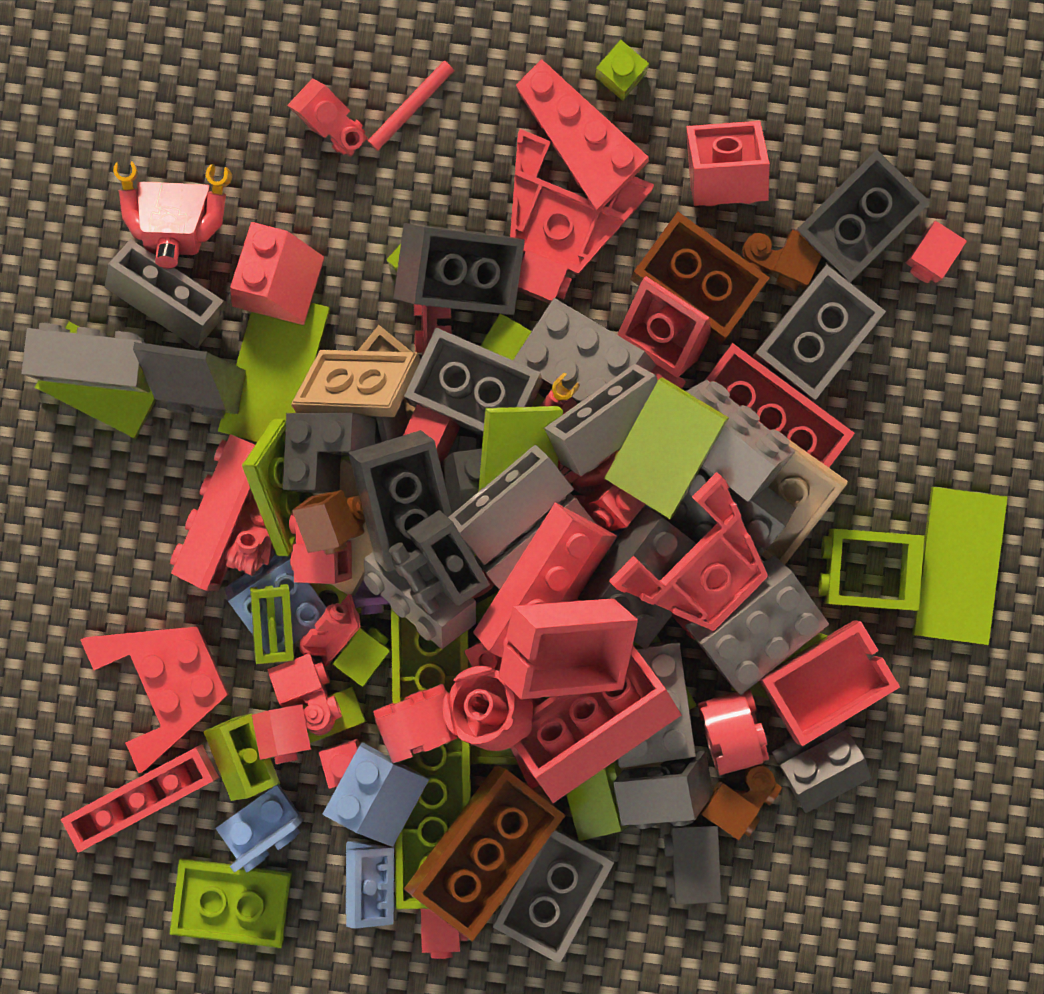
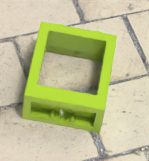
M829 529V536H823L821 545V558L827 559L826 574L820 573L818 594L819 596H824V604L919 611L924 535ZM843 539L903 544L899 600L839 595Z

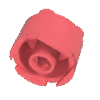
M475 666L459 673L453 680L455 683L449 693L446 692L442 706L444 721L448 729L466 743L489 751L508 749L517 744L521 739L527 737L531 732L533 716L532 699H520L499 677V670L487 666Z
M443 684L428 690H421L405 697V700L391 703L373 711L376 724L392 763L413 757L412 752L413 754L422 751L427 752L458 738L448 729L444 721L442 706L447 690H445Z
M747 690L741 696L738 692H733L698 702L701 721H705L704 733L719 776L763 764V761L769 760L766 745H768L762 724L757 723L755 715L756 706L751 690Z

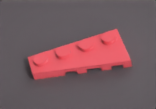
M542 59L516 84L518 93L540 127L543 128L551 140L553 147L558 155L562 157L579 187L582 188L597 214L649 162V157Z

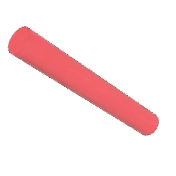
M443 61L367 140L368 143L379 151L455 70L446 61Z

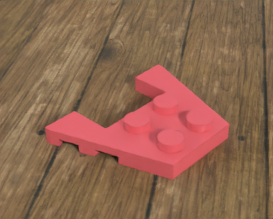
M520 129L517 138L510 237L525 240L523 253L526 250L563 264L568 267V272L579 275L649 196L654 184L634 176L612 198L609 206H605L597 214L591 206L589 199L537 178L551 141Z
M716 472L692 498L717 524L661 580H658L633 556L609 582L621 592L630 593L639 597L644 602L658 605L679 617L715 631L768 577V574L751 536L746 531L741 519V513L730 495L726 480Z
M200 626L92 636L80 639L93 670L102 668L130 655L161 726L125 742L138 773L147 770L229 695Z

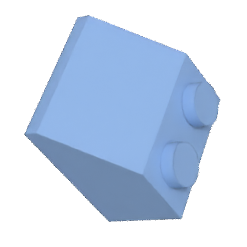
M362 742L322 815L355 833L393 847L429 778L400 762L392 763L389 756Z

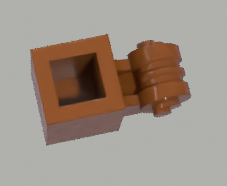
M792 229L780 250H771L772 243L766 234L754 233L748 237L742 247V255L746 261L764 273L765 271L777 278L776 284L787 290L796 292L798 288L805 290L808 287L822 256L796 230Z
M343 490L311 496L292 510L308 553L324 550V553L328 555L339 552L347 547L346 542L349 539L356 538L365 532L363 524L366 521L360 497L357 495L346 498Z
M759 764L745 770L744 781L748 787L743 791H735L719 780L713 789V795L700 812L701 815L737 840H740L743 834L750 836L761 819L757 814L763 803L765 802L770 806L782 789L776 783L773 773L764 765Z

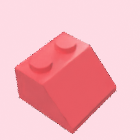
M760 121L686 126L690 187L694 206H716L718 204L730 203L751 204L758 201H769L770 163Z
M251 222L230 286L232 307L304 325L324 263V256L288 231Z
M646 276L639 286L617 335L645 351L658 366L678 378L698 361L712 332L708 316Z

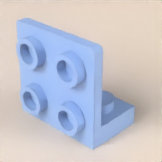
M275 553L269 565L263 564L262 568H259L253 576L244 574L226 586V596L230 605L253 635L250 587L264 589L265 586L273 585L274 588L280 587L282 584H288L294 644L306 635L310 629H316L315 623L324 614L327 607L310 583L294 582V571L290 564L291 556H277ZM274 597L278 652H282L285 650L281 597ZM260 598L263 650L267 654L270 653L266 598Z
M278 784L215 829L236 857V860L230 866L233 872L242 867L246 872H249L270 855L267 849L272 845H275L277 850L295 839L300 833L297 827L304 819Z
M348 841L346 843V927L355 929L393 925L396 907L393 847L358 841Z

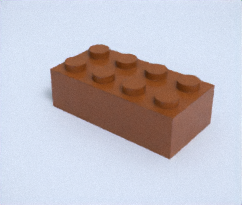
M496 765L405 886L404 890L473 942L566 815L507 769Z

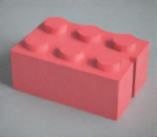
M614 598L512 606L506 637L512 644L505 645L499 677L520 699L623 690L638 619Z
M861 621L848 623L775 667L759 680V683L796 744L800 746L806 745L900 688L883 657L874 656L868 659L866 654L873 655L879 650Z

